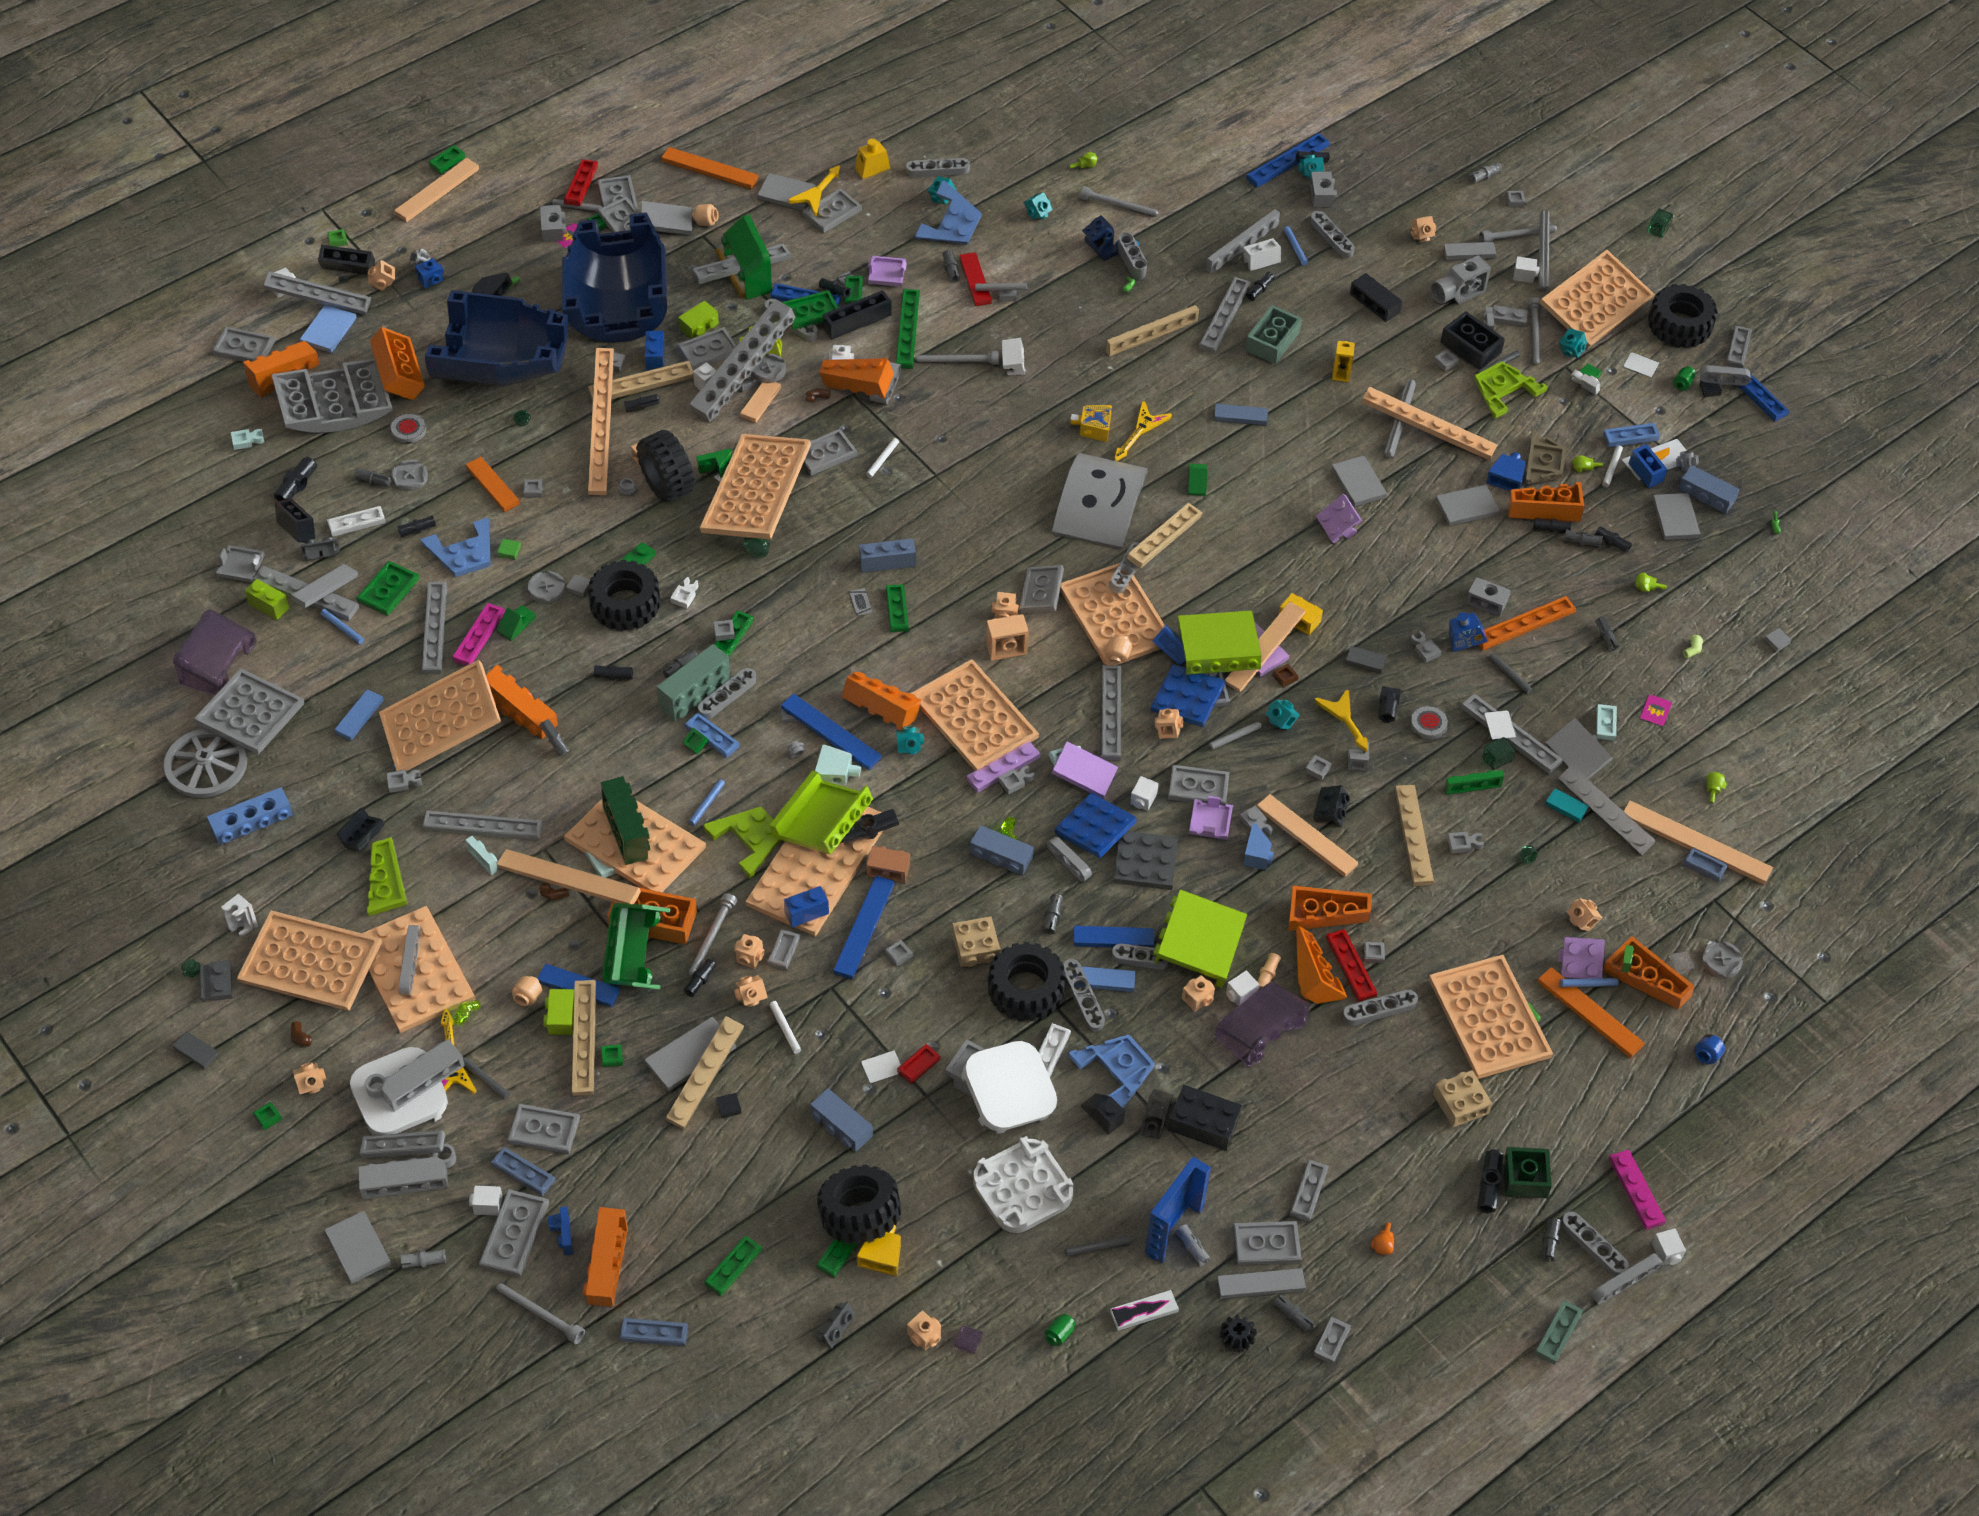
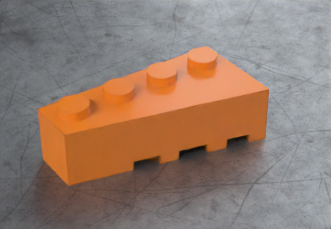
M302 341L285 347L283 351H273L269 356H258L255 361H244L243 364L249 387L262 398L275 390L272 374L302 369L309 371L319 365L317 352L306 341Z
M888 358L823 360L819 370L821 379L827 388L843 391L850 389L853 393L860 391L865 392L869 396H873V394L879 395L880 398H885L894 375Z
M1575 482L1571 486H1568L1567 483L1559 484V487L1550 488L1549 485L1542 486L1541 489L1536 490L1533 487L1512 489L1507 505L1509 518L1517 519L1555 518V520L1581 522L1584 509L1581 482Z
M497 664L486 674L496 708L504 716L512 718L519 726L527 728L532 735H537L543 739L546 735L540 724L549 719L553 726L556 727L558 725L556 713L539 698L534 700L527 688L523 687L521 689L515 683V678L510 674L508 676L504 675L501 672L503 668Z
M853 672L847 676L842 693V698L860 708L867 707L868 713L881 715L884 722L888 724L891 722L895 723L896 728L900 731L916 720L921 704V699L917 698L914 694L902 692L895 686H888L878 679L866 677L862 672Z
M1292 886L1288 931H1295L1298 926L1304 929L1368 922L1371 913L1372 894Z
M1633 936L1605 961L1603 973L1617 978L1678 1010L1692 997L1694 985ZM1626 945L1633 946L1634 948L1629 973L1621 972Z
M599 1207L594 1244L591 1247V1263H588L587 1267L588 1283H584L583 1296H586L587 1304L608 1307H613L628 1232L624 1209Z

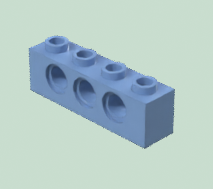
M282 787L209 815L207 819L219 845L242 835H247L257 829L267 827L277 821L285 820L293 816L289 801Z

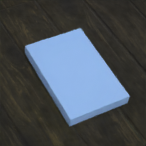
M324 305L300 338V342L306 341L313 348L332 353L356 320V314Z

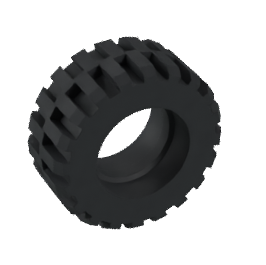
M1672 284L1670 287L1667 286L1656 293L1648 315V324L1652 333L1657 335L1660 341H1665V344H1672L1678 348L1680 346L1684 348L1695 347L1699 343H1704L1711 336L1718 313L1716 303L1701 288L1697 289L1696 286H1687L1686 284ZM1673 313L1686 314V315L1690 316L1691 318H1690V319L1681 318V317L1676 316V315L1673 314Z
M660 430L639 440L636 454L642 469L641 471L651 490L654 491L661 501L671 502L693 491L695 475L691 462L682 444L679 443L677 437H674L672 432Z
M621 560V562L613 561L610 565L607 566L605 564L601 567V570H597L594 573V577L589 581L588 595L592 615L595 619H598L600 624H606L607 628H616L617 631H622L623 629L630 631L635 627H643L644 623H649L652 617L654 618L660 608L658 579L654 572L649 568L647 569V566L642 563L639 565L636 561L632 560L631 562H627V560ZM622 590H631L639 593L636 597L625 601L610 598L612 594Z
M1024 942V944L1020 945L1019 943H1014L1010 948L1008 946L1003 948L1002 954L1000 952L997 953L994 960L991 961L988 973V993L993 1005L997 1006V1010L1001 1013H1007L1006 1016L1011 1019L1016 1017L1019 1021H1024V1019L1036 1021L1037 1017L1042 1019L1047 1017V1013L1052 1014L1056 1007L1061 1004L1065 990L1066 973L1063 962L1059 961V956L1056 953L1052 954V950L1048 947L1043 948L1041 944L1035 943L1033 945L1030 942ZM1028 972L1036 974L1045 983L1038 989L1025 991L1014 987L1008 980L1018 973Z
M854 1165L849 1169L843 1168L839 1170V1173H833L829 1180L826 1179L817 1194V1204L823 1228L828 1235L833 1236L838 1241L843 1240L847 1244H851V1242L862 1244V1242L866 1241L870 1243L876 1238L880 1239L885 1236L886 1232L889 1233L900 1219L902 1209L896 1181L885 1170L881 1171L876 1166L862 1165V1167H857V1165ZM859 1202H869L862 1206L849 1207Z

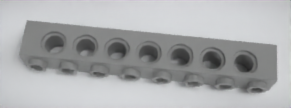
M776 299L772 302L692 400L690 406L695 414L708 422H711L718 415L719 410L729 402L730 397L740 388L741 383L750 376L754 367L760 364L763 356L772 349L776 340L781 338L785 329L793 323L795 316L792 308Z

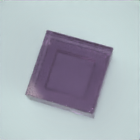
M963 1325L956 1339L955 1347L975 1354L983 1337V1332Z

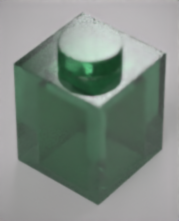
M1659 208L1651 218L1647 232L1663 238L1671 227L1674 214Z
M1502 737L1485 745L1482 757L1484 762L1495 770L1512 762L1515 750L1505 737Z

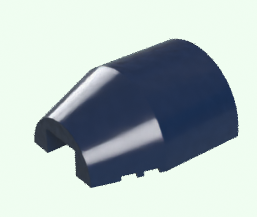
M647 212L630 214L631 230L600 234L596 219L580 221L572 236V244L568 246V253L562 259V312L568 315V323L579 333L598 341L627 342L646 336V331H654L664 320L667 313L666 251Z
M451 290L447 299L449 325L445 332L446 346L429 345L425 354L428 374L431 378L504 387L557 373L561 368L566 349L568 315L552 309L547 311L540 309L538 304L533 306L526 304L521 298ZM529 360V362L517 363V361ZM500 362H512V364L500 365Z

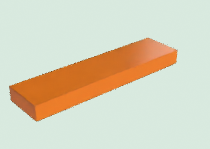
M481 456L466 464V469L504 512L520 505L519 499Z

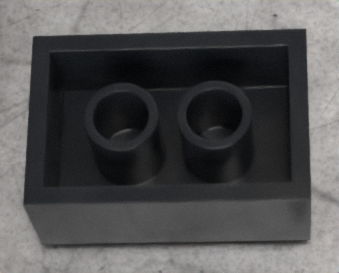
M1465 311L1443 328L1440 343L1480 370L1502 353L1505 338Z
M1183 1084L1169 1118L1168 1131L1227 1151L1240 1118L1242 1105Z

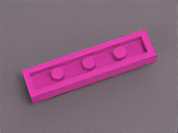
M490 603L486 604L453 655L454 662L465 666L474 662L505 613L504 608Z
M1630 1150L1610 1155L1609 1161L1645 1230L1664 1225L1666 1219Z

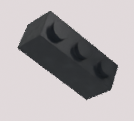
M321 244L318 262L322 269L368 275L369 269L372 266L374 267L375 258L371 251Z
M1367 273L1351 282L1350 295L1383 321L1387 322L1400 313L1402 300Z
M292 498L275 502L276 521L288 534L300 543L315 539L314 520Z

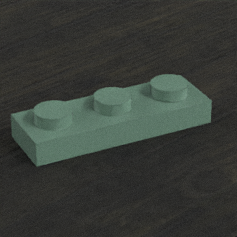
M1563 1300L1535 1355L1555 1365L1583 1310Z

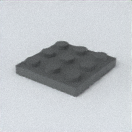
M1127 831L1119 839L1114 883L1172 890L1178 837Z

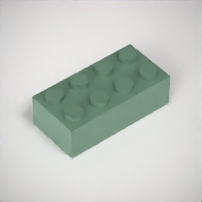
M714 644L705 649L657 686L659 709L674 722L685 717L691 709L697 707L701 701L730 680L729 656Z

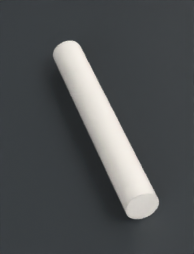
M897 438L892 439L867 471V477L872 478L899 443Z
M1618 445L1615 448L1602 483L1603 487L1607 488L1610 485L1623 449L1622 446Z
M776 1001L771 1002L769 1006L794 1054L800 1053L801 1048Z

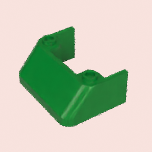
M749 214L743 215L723 233L721 242L724 247V255L734 254L740 266L738 278L745 285V298L748 300L770 294L772 292V277L769 252Z
M615 903L612 906L602 973L604 983L660 989L661 985L650 984L652 982V973L649 968L644 967L649 927L653 928L659 923V912H670V908L627 903Z

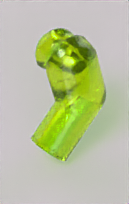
M1007 817L1003 821L1000 832L1003 835L1018 840L1013 834L1014 825L1016 824L1013 817Z
M479 1000L459 1005L455 1014V1022L458 1025H463L468 1020L471 1011L481 1008Z

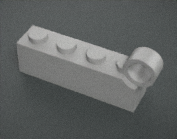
M447 1039L436 1044L427 1053L419 1055L415 1061L402 1066L398 1072L391 1076L384 1077L381 1074L370 1075L365 1081L367 1093L372 1098L383 1096L395 1112L464 1067L463 1056L451 1041ZM374 1083H382V1086L378 1089L370 1088Z
M444 1144L442 1152L434 1153L429 1158H411L407 1161H389L384 1164H367L359 1167V1187L362 1199L448 1188L447 1168L452 1167L456 1162V1153L453 1146ZM443 1153L451 1154L448 1159L442 1160L439 1158Z

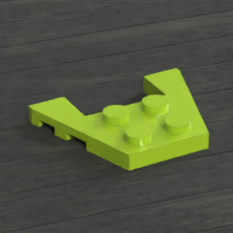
M1502 361L1476 374L1474 378L1495 419L1508 411V407L1499 400L1500 398L1521 387H1524L1534 397H1537L1546 392L1548 388L1546 384L1542 383L1541 385L1535 382V379L1531 376L1526 377L1520 374L1519 370Z
M761 806L703 825V829L713 840L718 839L731 830L753 853L739 862V867L749 878L754 876L756 869L759 866L761 867L765 862L764 859L769 853L773 852L781 841L775 838L769 826L774 819Z

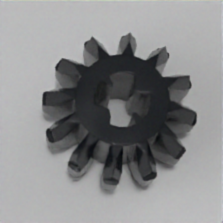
M1238 1314L1235 1315V1319L1229 1316L1226 1322L1221 1324L1222 1330L1219 1336L1223 1338V1345L1229 1344L1230 1351L1233 1348H1237L1238 1353H1240L1242 1347L1248 1351L1250 1344L1253 1345L1255 1343L1257 1330L1253 1328V1321L1247 1322V1316L1243 1317V1319H1240Z

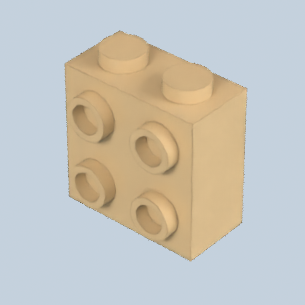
M992 916L952 923V936L961 967L991 963L995 955L1000 952Z
M1473 1070L1466 1073L1461 1072L1448 1080H1440L1436 1084L1433 1093L1453 1128L1485 1116L1491 1110L1492 1102Z

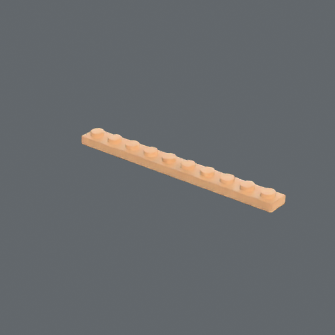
M596 348L588 495H607L614 349Z

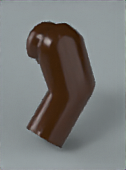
M820 388L809 390L805 394L807 395L806 401L814 402L815 397L830 398V390Z
M542 883L540 885V894L549 900L555 901L569 897L567 888L554 890L550 888L549 883Z
M292 1022V1042L302 1047L310 1046L312 1037L302 1032L301 1022Z

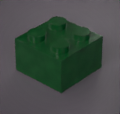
M1507 1147L1503 1158L1505 1196L1548 1198L1552 1187L1549 1149Z

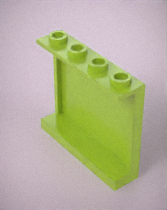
M1252 611L1178 616V633L1181 634L1186 661V674L1261 669L1262 655Z
M812 770L769 826L776 839L831 855L868 805H870L873 797L867 785L861 791L823 781L819 772Z
M1180 890L1178 895H1173L1169 907L1173 909L1172 912H1167L1164 923H1167L1166 928L1162 927L1159 939H1162L1161 944L1157 943L1153 955H1156L1154 963L1157 964L1159 958L1216 979L1214 986L1222 988L1227 979L1247 914Z

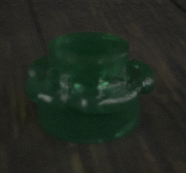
M519 410L513 415L514 421L518 426L528 425L531 419V415L526 410Z
M1529 845L1522 848L1520 852L1521 861L1531 864L1536 860L1538 851L1535 850L1534 846Z
M194 959L186 961L181 966L183 976L192 978L198 975L200 963Z

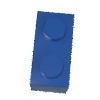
M646 331V371L664 367L665 345L663 331Z
M1648 444L1632 450L1628 464L1648 489L1662 483L1667 468Z
M818 886L785 898L784 912L791 926L795 927L828 915L829 901L822 887Z

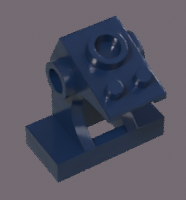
M1102 215L1096 217L1082 232L1086 235L1085 242L1103 261H1106L1118 255V249L1113 245L1114 229ZM1101 241L1102 245L1099 247L1096 243Z

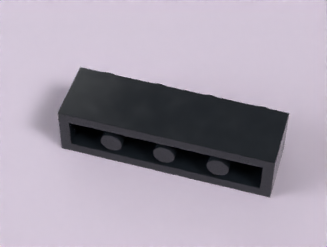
M882 290L823 314V329L831 340L891 316L892 301Z

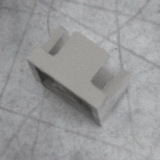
M966 1039L945 1069V1074L954 1079V1087L971 1096L966 1081L962 1082L961 1073L963 1072L964 1064L971 1055L986 1049Z

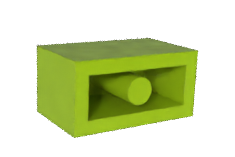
M704 300L678 317L679 330L690 339L701 336L719 324L718 311Z
M256 579L245 590L248 605L275 620H278L289 609L286 594L259 579Z
M550 989L549 997L545 998V1009H548V1014L544 1015V1027H547L548 1035H573L574 989Z

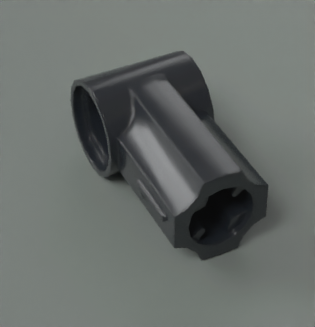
M1382 686L1378 718L1382 722L1390 723L1395 721L1401 689Z

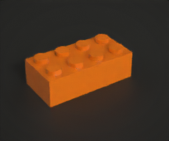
M381 327L371 338L370 343L383 388L389 393L414 400L423 390L425 384L411 338Z
M640 888L641 893L634 904L670 908V912H659L660 921L655 927H649L648 937L686 945L697 914L696 899ZM612 902V903H611V906H610V909H609V912H608V915H607L608 926H609V919H610L611 908H612V906L615 904V902Z

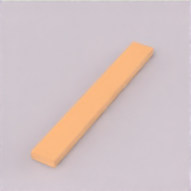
M1629 801L1624 810L1640 827L1689 850L1692 848L1697 849L1727 864V868L1765 885L1772 872V866L1635 802Z
M508 849L505 850L497 863L499 869L615 903L634 904L641 893L639 887Z

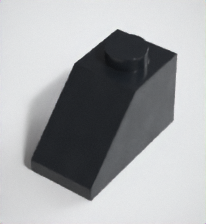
M506 272L482 277L474 285L472 292L503 296L513 283Z
M1095 1093L1081 1104V1108L1108 1135L1124 1123L1125 1110L1111 1096Z

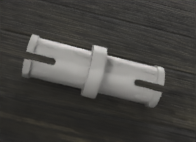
M1499 162L1490 166H1483L1479 171L1469 175L1470 181L1475 184L1480 180L1489 179L1492 175L1501 172L1502 166Z
M1186 1224L1180 1226L1176 1230V1234L1183 1241L1186 1251L1193 1255L1199 1266H1204L1211 1259L1210 1256L1201 1246V1241L1198 1238L1196 1239Z
M445 1249L429 1252L421 1250L420 1253L401 1255L402 1269L422 1266L424 1268L431 1264L446 1263Z

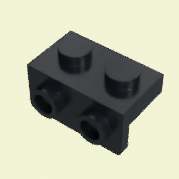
M1342 785L1321 787L1313 816L1316 822L1334 821L1337 827H1342L1343 821L1346 818L1347 805L1350 802V796Z
M359 808L336 835L345 848L361 852L371 839L380 832L385 823L380 818L369 816L364 808Z

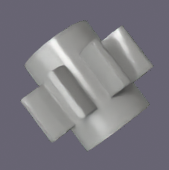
M414 250L410 254L409 261L413 269H415L416 265L431 259L430 255L426 254V250Z
M1682 451L1680 456L1676 458V466H1681L1682 471H1688L1692 465L1697 466L1699 463L1698 455H1694L1693 451Z

